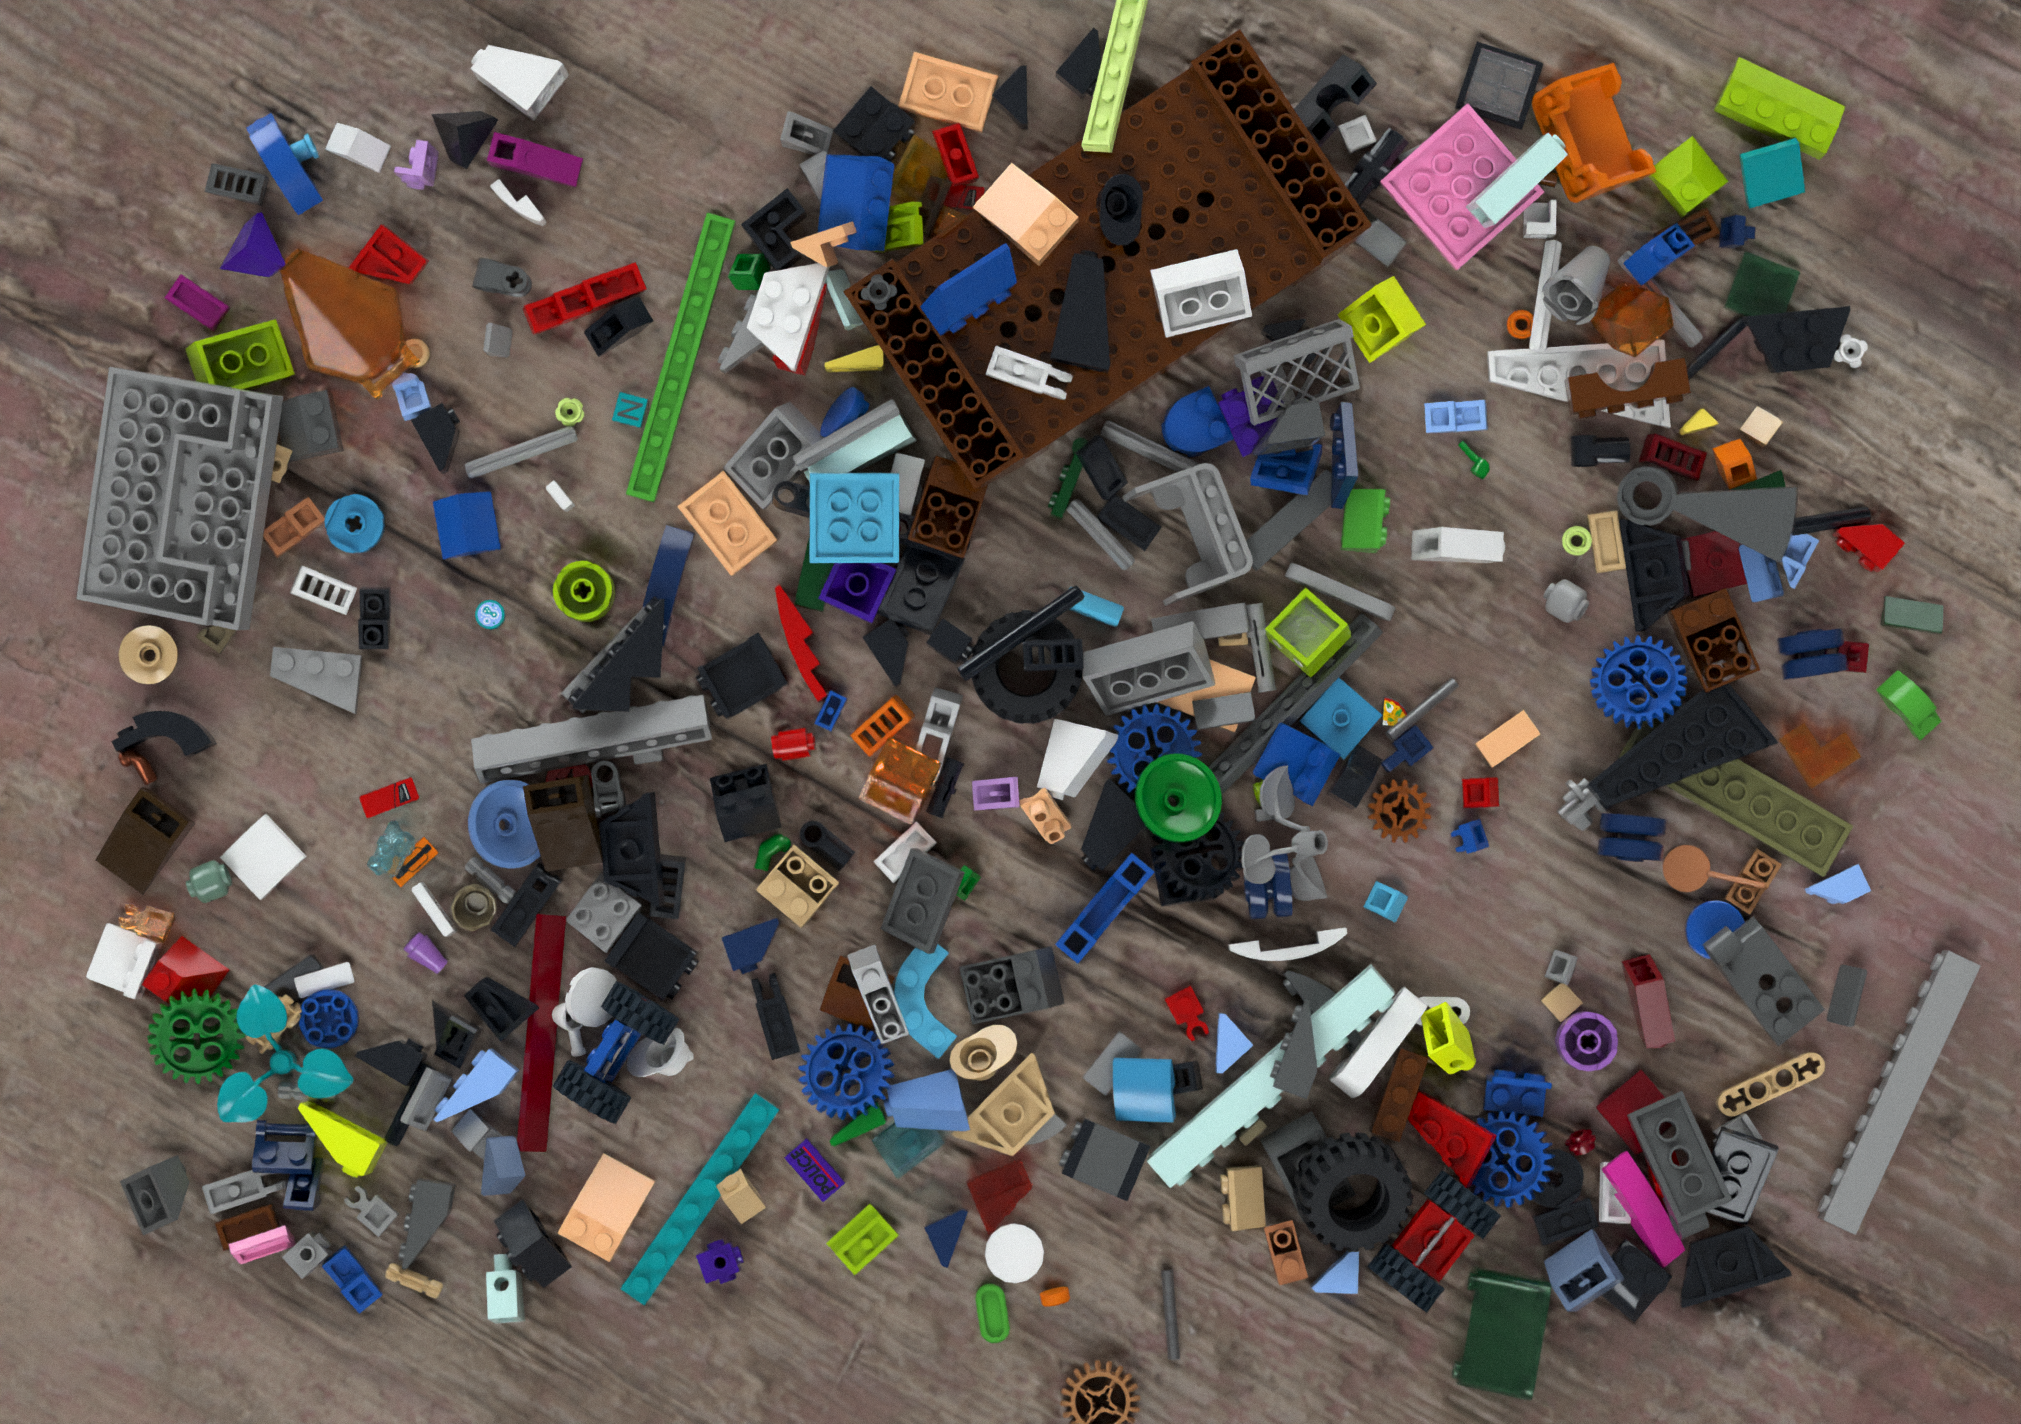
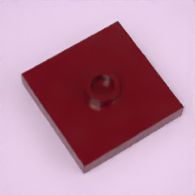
M1717 531L1681 539L1682 541L1689 542L1691 570L1686 571L1692 597L1747 584L1739 553L1741 543Z

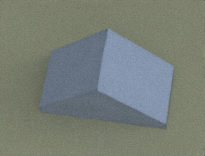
M514 1136L486 1138L481 1194L483 1196L510 1194L526 1176L517 1140Z

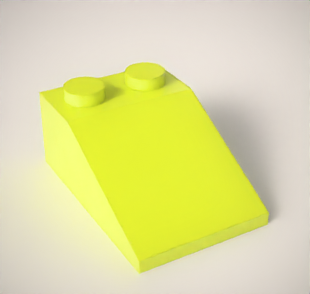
M313 1101L300 1103L299 1111L335 1161L343 1166V1172L355 1178L373 1172L387 1145L384 1138Z

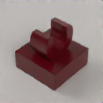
M1844 641V644L1837 648V653H1843L1847 656L1849 670H1846V672L1866 673L1869 643Z

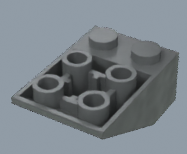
M1052 946L959 967L972 1025L1065 1004Z

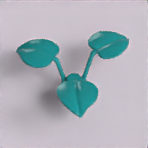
M257 984L250 987L238 1007V1026L244 1034L252 1038H259L265 1034L266 1039L276 1052L270 1058L271 1069L255 1081L246 1072L235 1073L225 1080L220 1088L217 1100L219 1117L223 1122L245 1123L259 1118L267 1108L268 1096L266 1091L258 1085L275 1073L287 1074L294 1069L302 1073L298 1079L299 1089L308 1097L318 1099L337 1095L354 1082L353 1077L348 1072L341 1058L328 1049L311 1051L305 1056L303 1067H300L297 1064L296 1055L289 1050H282V1046L278 1045L271 1036V1033L280 1032L286 1027L287 1012L284 1004L269 989Z

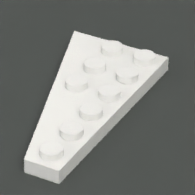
M1652 340L1547 347L1545 352L1540 353L1533 352L1530 349L1488 351L1489 382L1568 402L1564 380L1567 377L1597 372L1604 383L1611 388L1619 391H1631L1644 385L1654 363L1666 361L1665 341ZM1666 400L1654 401L1655 406L1644 409H1637L1636 405L1625 406L1626 411L1614 413V415L1668 429L1671 428L1669 404H1666Z

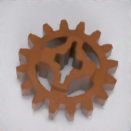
M1405 779L1402 781L1401 786H1397L1395 780H1391V788L1381 784L1380 790L1382 793L1373 792L1371 795L1376 802L1367 804L1368 808L1374 810V814L1367 816L1369 820L1375 819L1376 821L1372 830L1380 828L1382 830L1380 838L1382 839L1388 834L1391 835V843H1396L1398 837H1401L1403 843L1408 842L1409 834L1417 839L1419 837L1417 829H1427V826L1422 823L1423 820L1431 819V815L1425 813V809L1431 807V803H1423L1422 800L1426 797V792L1418 794L1416 792L1418 789L1417 784L1408 788V782ZM1397 791L1395 800L1390 803H1382L1388 794ZM1409 795L1417 802L1418 809L1412 808L1408 802ZM1401 802L1402 809L1407 810V814L1401 816L1397 822L1396 814L1392 812V808L1398 807ZM1380 813L1386 814L1391 821L1390 828L1383 823ZM1409 819L1417 820L1411 828L1401 831L1403 823Z

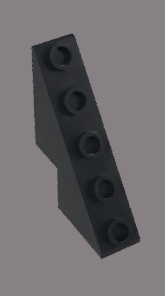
M652 597L643 608L647 613L640 621L634 619L624 631L627 637L621 644L616 641L606 652L605 655L609 658L602 667L597 664L587 675L586 678L590 680L583 689L578 687L568 698V701L571 703L569 709L629 712L631 677L661 678L665 599Z

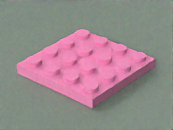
M1468 103L1380 181L1382 187L1455 271L1544 193V190L1537 184L1502 219L1488 228H1484L1471 214L1466 206L1517 159Z

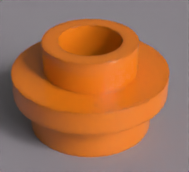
M1527 310L1513 312L1507 320L1509 334L1516 339L1530 337L1533 314ZM1518 320L1525 321L1526 329L1519 330L1516 327V322Z

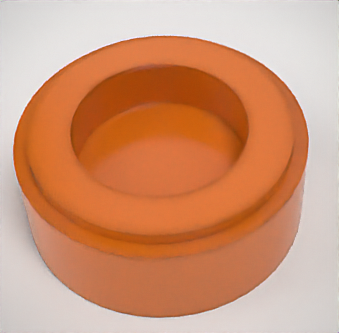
M1068 1287L1052 1288L1039 1294L1041 1304L1045 1307L1060 1305L1068 1302L1070 1299Z

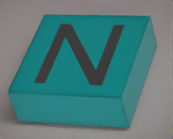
M619 392L612 421L641 428L649 400Z

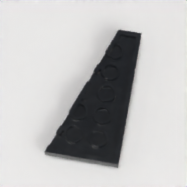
M1729 683L1706 693L1702 689L1679 708L1673 716L1671 715L1667 718L1665 722L1656 727L1587 784L1586 787L1606 809L1771 747L1779 742Z

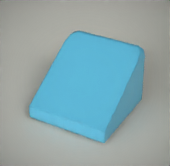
M1376 881L1365 902L1364 908L1392 922H1396L1408 896Z

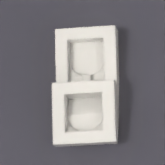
M500 179L490 185L498 197L514 212L535 224L543 226L547 223L527 195L516 201Z

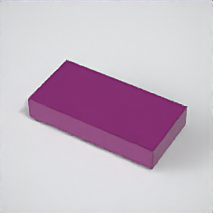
M180 274L164 297L214 332L230 310L228 305L182 274Z

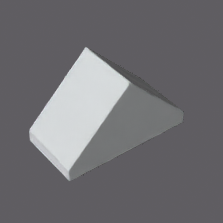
M336 123L325 150L380 173L391 146L358 128Z

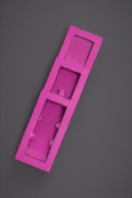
M1628 1151L1622 1152L1601 1170L1617 1191L1614 1195L1630 1216V1225L1658 1264L1664 1268L1682 1254L1685 1248L1676 1234L1668 1214Z

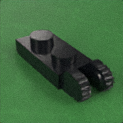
M776 973L769 974V983L775 998L765 1001L761 982L758 978L752 979L751 983L757 1000L755 1005L771 1059L774 1060L801 1052L786 999L781 993Z

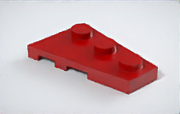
M1419 1091L1408 1116L1409 1122L1425 1141L1431 1144L1441 1155L1442 1161L1448 1168L1451 1167L1458 1175L1459 1181L1465 1188H1469L1497 1135L1426 1092Z

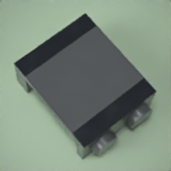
M1085 1117L1082 1123L1077 1121L1070 1138L1075 1139L1071 1150H1064L1059 1165L1063 1167L1062 1174L1128 1201L1150 1145L1094 1123Z

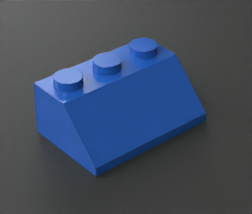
M826 154L817 233L853 221L857 232L848 235L849 242L837 245L838 247L854 250L884 251L894 164L877 156Z
M1006 243L938 286L920 306L940 336L949 330L953 334L967 324L966 319L972 315L975 319L979 318L990 309L988 307L989 304L995 301L998 305L1012 295L1009 290L1017 283L1008 245Z

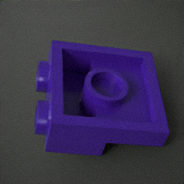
M1264 376L1252 380V386L1259 389L1265 379ZM1272 379L1265 393L1275 398L1278 390ZM1237 388L1221 395L1222 401L1218 402V406L1243 458L1253 453L1252 450L1277 418L1253 425L1250 421L1245 392L1239 393ZM1262 396L1256 406L1258 415L1267 412L1272 403L1271 400Z

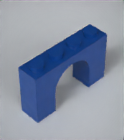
M1130 853L1055 945L1078 964L1126 904L1153 875L1154 871L1133 853Z

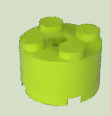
M576 561L566 565L558 574L553 585V597L558 608L568 617L580 622H592L602 618L611 610L615 599V586L610 575L597 564L588 561ZM583 584L591 589V592L587 593L586 599L581 595H577V592L582 590L581 585Z

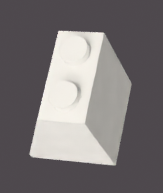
M488 45L485 50L480 49L471 61L473 64L471 70L479 81L533 121L569 76L564 65L558 60Z

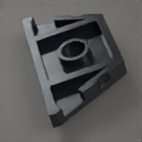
M1850 306L1743 316L1742 322L1744 326L1749 327L1756 340L1753 342L1764 355V361L1771 373L1828 368L1831 366L1848 319Z
M1621 519L1619 523L1635 631L1641 632L1647 630L1690 595L1681 536L1647 525H1639L1629 519Z
M648 792L632 804H628L620 809L615 815L609 816L599 823L603 874L605 883L616 888L621 887L626 893L634 897L639 896L650 901L651 905L659 907L665 905L656 797L655 792Z
M1746 1225L1690 1242L1680 1306L1685 1308L1792 1276V1274L1752 1229Z

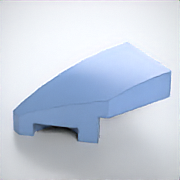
M392 364L386 365L402 417L405 421L414 419L432 409L425 385L422 381H419L417 375L401 371Z
M1808 534L1792 536L1781 561L1789 586L1793 589L1798 584L1806 569V564L1819 542L1818 539Z
M1859 864L1805 888L1807 894H1815L1827 899L1826 902L1844 904L1870 892L1871 889Z

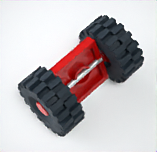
M1443 1170L1440 1171L1424 1194L1448 1213L1427 1199L1391 1246L1385 1243L1367 1266L1426 1313L1445 1290L1436 1281L1440 1282L1475 1237L1458 1220L1484 1239L1501 1217L1499 1213Z

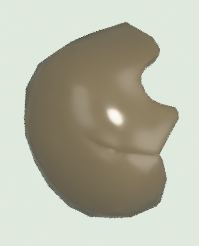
M478 884L467 885L456 893L451 903L452 917L459 927L469 931H476L483 926L489 925L497 911L496 897L487 887Z

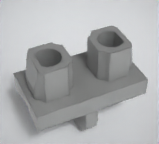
M1585 778L1577 785L1572 780H1568L1565 783L1570 791L1562 797L1566 803L1556 811L1561 818L1571 825H1575L1581 831H1584L1592 824L1593 820L1587 814V811L1595 805L1602 813L1610 808L1605 809L1586 787L1590 782Z

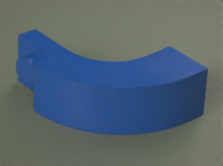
M272 113L246 127L257 152L297 215L323 201L314 182L293 152Z

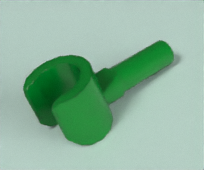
M1464 441L1460 442L1458 446L1475 463L1470 471L1483 480L1490 471L1488 462L1478 457Z

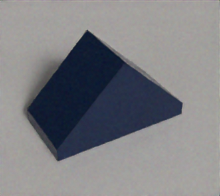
M959 1209L924 1227L943 1267L948 1268L968 1213L967 1209Z

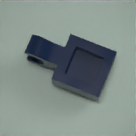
M1414 725L1391 743L1397 751L1380 765L1387 773L1404 760L1410 767L1434 747L1420 729Z

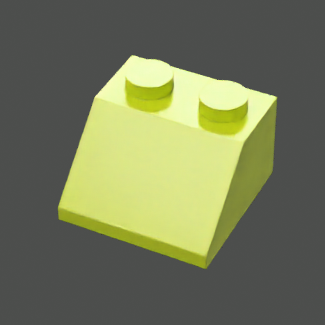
M1394 276L1374 286L1337 314L1342 321L1352 326L1354 335L1352 338L1369 363L1396 347L1426 325Z

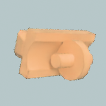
M1046 788L1041 789L1032 797L1019 800L1021 808L1049 844L1065 837L1064 832L1071 829L1070 821Z

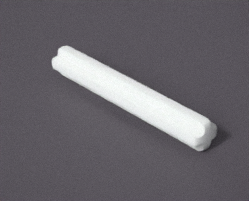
M1548 240L1544 245L1529 349L1536 353L1545 352L1547 349L1552 314L1543 303L1544 291L1542 292V288L1546 281L1559 270L1562 243L1556 240Z

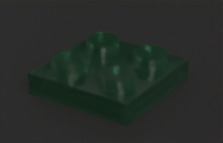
M1745 251L1723 308L1744 316L1786 312L1800 272Z

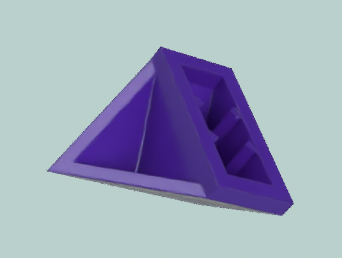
M262 212L254 215L243 225L220 269L271 277L286 265Z

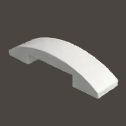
M1347 928L1315 932L1316 944L1260 952L1259 940L1228 944V949L1238 955L1258 960L1283 961L1313 955L1332 946L1347 934Z

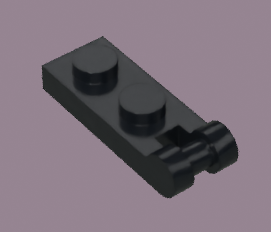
M538 863L491 928V931L513 947H516L536 919V914L542 911L563 879L558 875L552 876L545 871V867L541 863ZM538 880L546 885L542 893L533 887Z

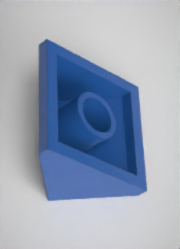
M491 491L456 494L433 502L443 560L501 550Z

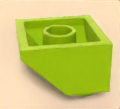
M1693 136L1655 164L1656 172L1649 176L1681 218L1729 182Z

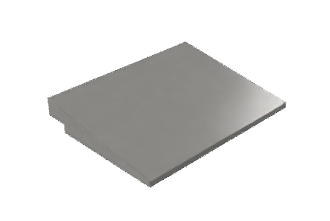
M109 367L76 599L206 626L214 625L233 630H249L283 396Z

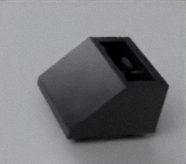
M767 763L710 778L716 816L724 842L782 828Z

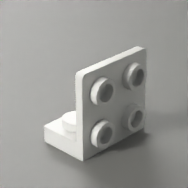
M107 923L86 977L124 992L123 995L129 998L142 999L145 987L141 984L153 969L163 943Z

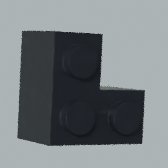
M787 188L744 221L741 226L775 271L788 269L802 258L801 253L792 248L790 243L792 241L786 233L804 220L807 214Z
M523 1199L494 1220L500 1231L496 1234L497 1238L505 1248H509V1251L506 1252L508 1258L516 1267L522 1266L521 1270L530 1282L536 1280L545 1288L572 1268L563 1249L546 1232L538 1215Z

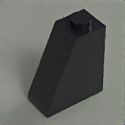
M1357 744L1326 794L1351 810L1357 808L1373 782L1382 759Z
M1110 778L1104 784L1081 847V851L1084 853L1081 859L1093 871L1097 867L1102 871L1146 826L1139 816L1136 804Z

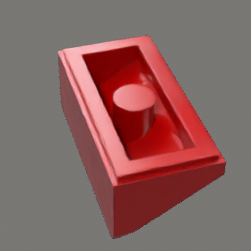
M957 123L932 131L951 187L976 182L979 179V175L961 124Z

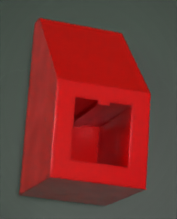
M1883 524L1841 527L1832 534L1837 538L1835 543L1845 552L1849 553L1852 551L1860 558L1858 560L1859 564L1870 572L1873 570L1876 572L1882 571L1905 544Z

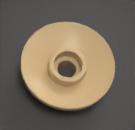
M146 625L133 629L124 637L119 648V662L123 671L129 678L142 684H155L165 680L174 671L178 661V648L175 640L167 631L157 626ZM149 650H153L156 654L152 661L146 659V653Z

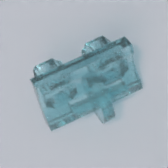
M396 820L389 822L384 834L380 836L377 842V849L374 855L369 858L367 866L376 875L386 873L391 879L396 877L406 857L414 851L415 838L409 832H404Z

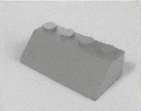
M1193 621L1086 651L1083 655V679L1105 716L1215 686V679L1204 639Z

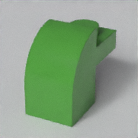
M1897 670L1876 689L1886 706L1902 718L1912 735L1921 741L1942 722L1935 711L1937 708L1930 698L1900 671Z

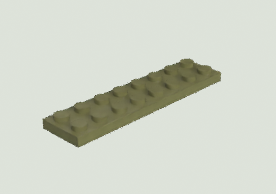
M1656 717L1653 719V727H1650L1647 721L1642 722L1641 729H1638L1636 725L1617 759L1662 722ZM1739 759L1666 786L1821 877H1825L1853 828V825Z

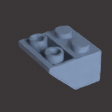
M1594 1229L1589 1230L1544 1260L1551 1286L1567 1312L1580 1310L1625 1280Z

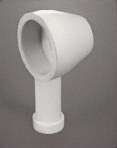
M566 1002L557 1005L552 1011V1019L561 1028L568 1030L572 1048L571 1055L577 1057L586 1054L580 1033V1028L583 1025L571 1018L566 1008Z

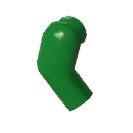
M774 834L761 842L754 868L768 871L772 856L780 851L787 852L790 849V839L782 834Z

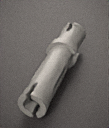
M1263 603L1246 605L1250 632L1246 633L1247 638L1251 640L1258 693L1277 690L1269 642L1265 632L1266 623Z

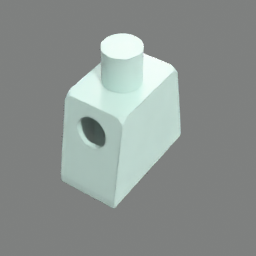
M507 1254L494 1255L495 1271L486 1272L488 1320L495 1324L525 1321L521 1273L512 1269V1262ZM508 1281V1288L501 1291L500 1286L502 1282Z

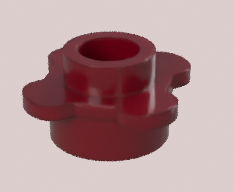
M1577 1130L1565 1141V1145L1569 1146V1150L1573 1151L1574 1155H1584L1595 1148L1594 1141L1596 1136L1591 1135V1130Z

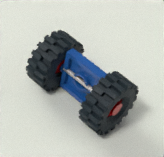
M618 981L615 982L601 1005L603 1010L616 1019L604 1029L602 1034L603 1040L598 1048H595L589 1054L586 1060L587 1066L583 1067L578 1063L568 1060L552 1085L571 1101L613 1124L617 1123L631 1097L611 1082H613L641 1034L664 1045L680 1020L658 1003Z

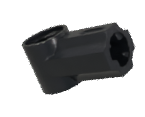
M1596 435L1571 436L1572 467L1629 463V437L1597 438Z
M808 821L800 830L801 841L839 872L855 853L853 849L818 821ZM816 825L821 829L822 836L817 842L807 841L804 832L808 826Z

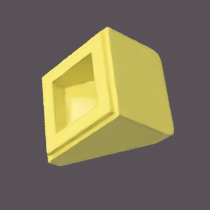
M1703 408L1698 410L1679 429V433L1686 435L1715 427L1718 422Z

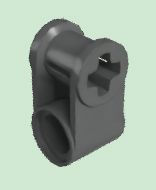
M479 258L472 287L490 293L524 297L530 292L532 281L523 269L506 265L491 259ZM519 276L523 282L514 287L511 281L517 280Z
M611 760L598 762L592 769L591 777L594 790L595 813L597 818H601L603 814L615 813L625 807L626 798L622 788L619 766ZM603 765H607L613 770V778L609 782H604L599 778L598 771ZM616 801L614 804L604 805V802Z

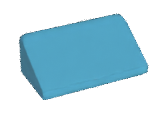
M1082 591L1085 596L1084 599L1069 609L1083 616L1117 627L1124 607Z

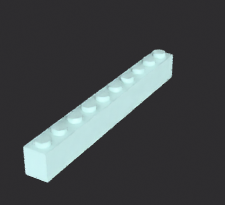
M1372 964L1311 1015L1317 1068L1326 1061L1324 1055L1332 1048L1338 1051L1349 1041L1346 1037L1354 1029L1360 1032L1372 1021L1369 1017L1375 1011L1379 1010L1381 1013L1394 1002L1392 999L1395 995L1394 989ZM1282 1041L1148 1156V1164L1170 1188L1176 1183L1179 1186L1184 1184L1193 1175L1190 1171L1198 1164L1201 1167L1206 1165L1215 1156L1212 1152L1220 1145L1223 1148L1228 1146L1237 1137L1235 1132L1242 1126L1246 1129L1258 1120L1259 1116L1257 1113L1265 1106L1270 1109L1281 1100L1282 1097L1279 1094L1283 1090L1273 1087L1274 1078L1270 1077L1275 1060L1281 1062L1285 1051L1280 1049Z

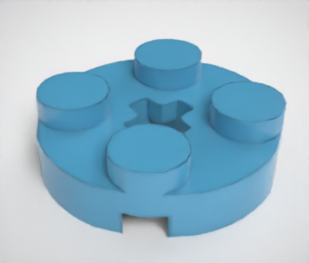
M359 494L345 496L334 501L327 510L324 521L331 543L338 549L352 554L366 553L375 547L381 540L385 529L384 514L378 505L368 497ZM356 516H359L362 528L360 530L356 529L354 532L349 531L351 526L347 524L349 518L354 520Z

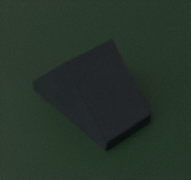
M1021 65L992 94V101L1021 129H1028L1027 65Z

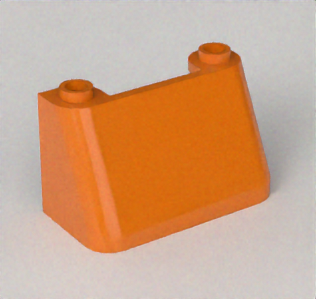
M1614 63L1560 78L1537 92L1532 99L1533 112L1542 135L1549 133L1553 136L1555 134L1566 146L1564 150L1568 155L1555 169L1567 198L1573 203L1593 198L1648 177L1656 172L1653 159L1646 150L1642 148L1632 150L1612 97L1619 93L1622 80Z

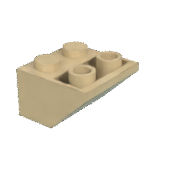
M793 845L756 890L800 928H803L839 882L796 845Z
M1262 1166L1225 1167V1174L1220 1175L1222 1194H1227V1204H1222L1224 1224H1229L1231 1231L1266 1227Z

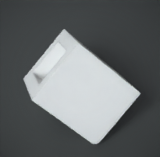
M1550 200L1548 203H1532L1524 210L1523 238L1553 239L1556 235V200Z

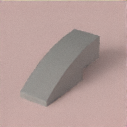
M1245 603L1151 619L1153 632L1193 621L1204 641L1250 632Z
M937 687L934 688L909 771V779L932 786L935 781H938L963 695Z

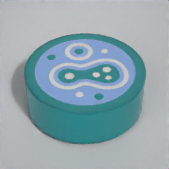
M485 600L476 608V621L485 629H497L505 621V609L495 600Z

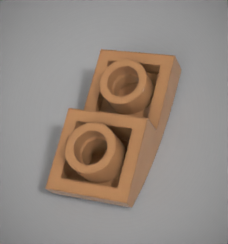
M1755 849L1737 877L1763 882L1766 885L1765 888L1762 889L1733 882L1722 901L1731 904L1742 915L1748 917L1763 892L1768 889L1782 864L1759 849Z

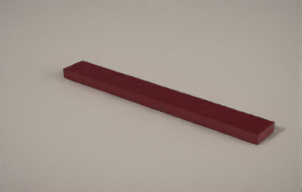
M536 914L529 1001L535 1003L539 1009L527 1019L517 1136L518 1148L522 1152L547 1151L557 1024L552 1019V1011L559 1005L566 916Z

